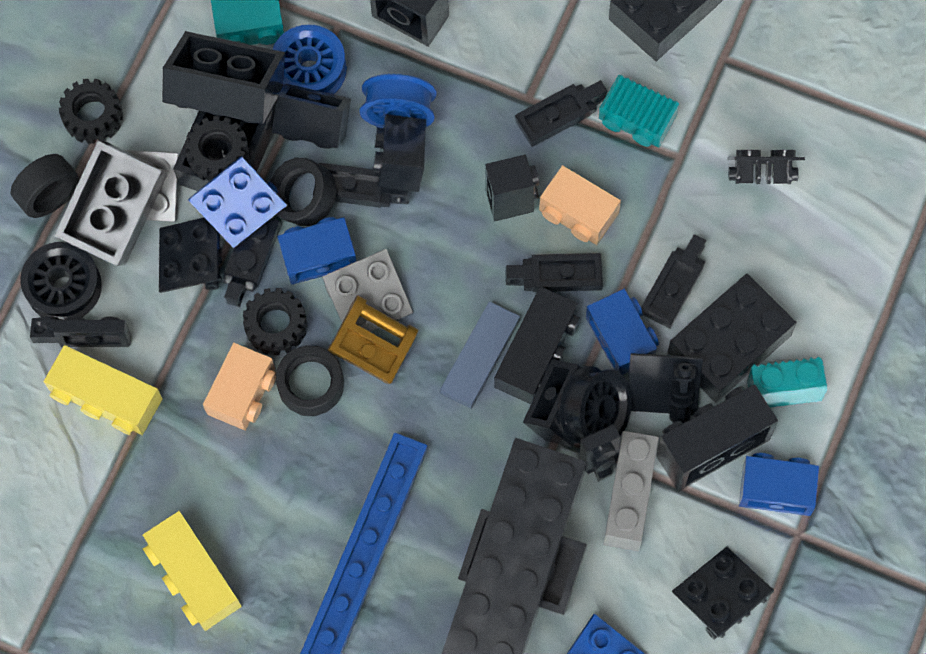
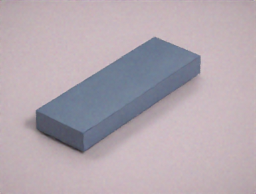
M489 301L444 381L440 394L472 409L520 321V316Z

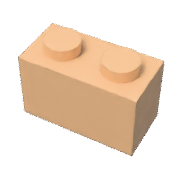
M562 165L540 196L539 211L542 212L543 217L549 222L556 225L561 223L571 229V233L577 239L583 242L590 241L598 245L618 216L621 200Z
M233 342L203 403L207 415L246 431L249 423H254L261 412L262 403H260V400L265 390L269 392L275 383L276 371L272 358Z

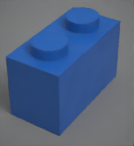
M335 217L320 220L317 225L306 228L300 226L287 229L284 234L277 236L291 285L322 277L356 262V255L344 217L339 219Z
M625 288L588 305L586 309V320L613 370L620 372L622 375L629 372L631 353L656 354L657 346H659L654 330L651 327L646 328L640 318L643 316L637 299L635 297L629 298Z
M754 453L753 456H746L742 468L739 507L811 516L816 506L819 465H812L809 460L804 458H790L788 461L775 460L773 455L766 453Z

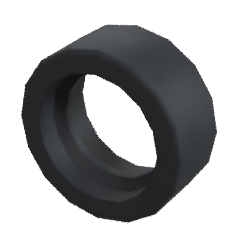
M56 153L48 154L30 163L17 175L11 186L10 194L28 217H44L56 211L72 197L79 183V176L62 155Z
M295 157L285 161L275 170L270 180L277 188V194L287 204L276 215L290 223L299 226L314 225L324 219L335 204L337 189L333 175L329 169L310 159ZM305 173H311L315 178L316 184L314 197L303 210L294 211L290 207L289 202L290 189L298 177Z
M305 345L295 348L282 358L276 370L275 382L282 402L289 410L301 416H317L328 412L338 403L343 394L344 377L339 361L330 351L322 347ZM307 362H318L324 365L331 377L330 387L327 392L320 398L313 400H303L297 397L291 391L289 385L292 371L300 364Z

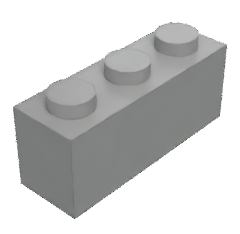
M623 431L603 545L639 552L659 437Z

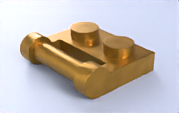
M357 295L327 350L384 383L391 384L419 329L410 324L406 327L366 304V299ZM359 316L400 338L397 347L355 324Z

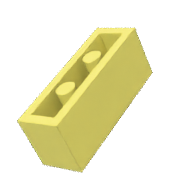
M66 345L61 349L43 381L51 392L49 396L57 402L67 406L70 402L81 406L80 411L96 420H99L101 416L113 421L111 425L115 429L128 435L134 431L143 436L163 400L157 388Z
M180 511L142 535L148 543L146 547L142 548L154 567L161 563L167 572V575L162 577V580L173 596L180 592L187 603L181 609L192 626L199 622L206 631L242 607Z

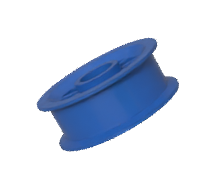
M318 25L296 26L283 33L273 46L272 50L285 52L283 87L287 83L333 95L341 88L347 72L345 53L341 41L330 30ZM306 61L316 62V64H314L311 67L302 66V64Z
M383 74L371 77L362 84V92L366 96V102L360 107L359 113L362 119L369 124L383 128L385 114L426 119V127L434 122L435 115L430 109V104L436 98L437 92L429 82L409 75Z

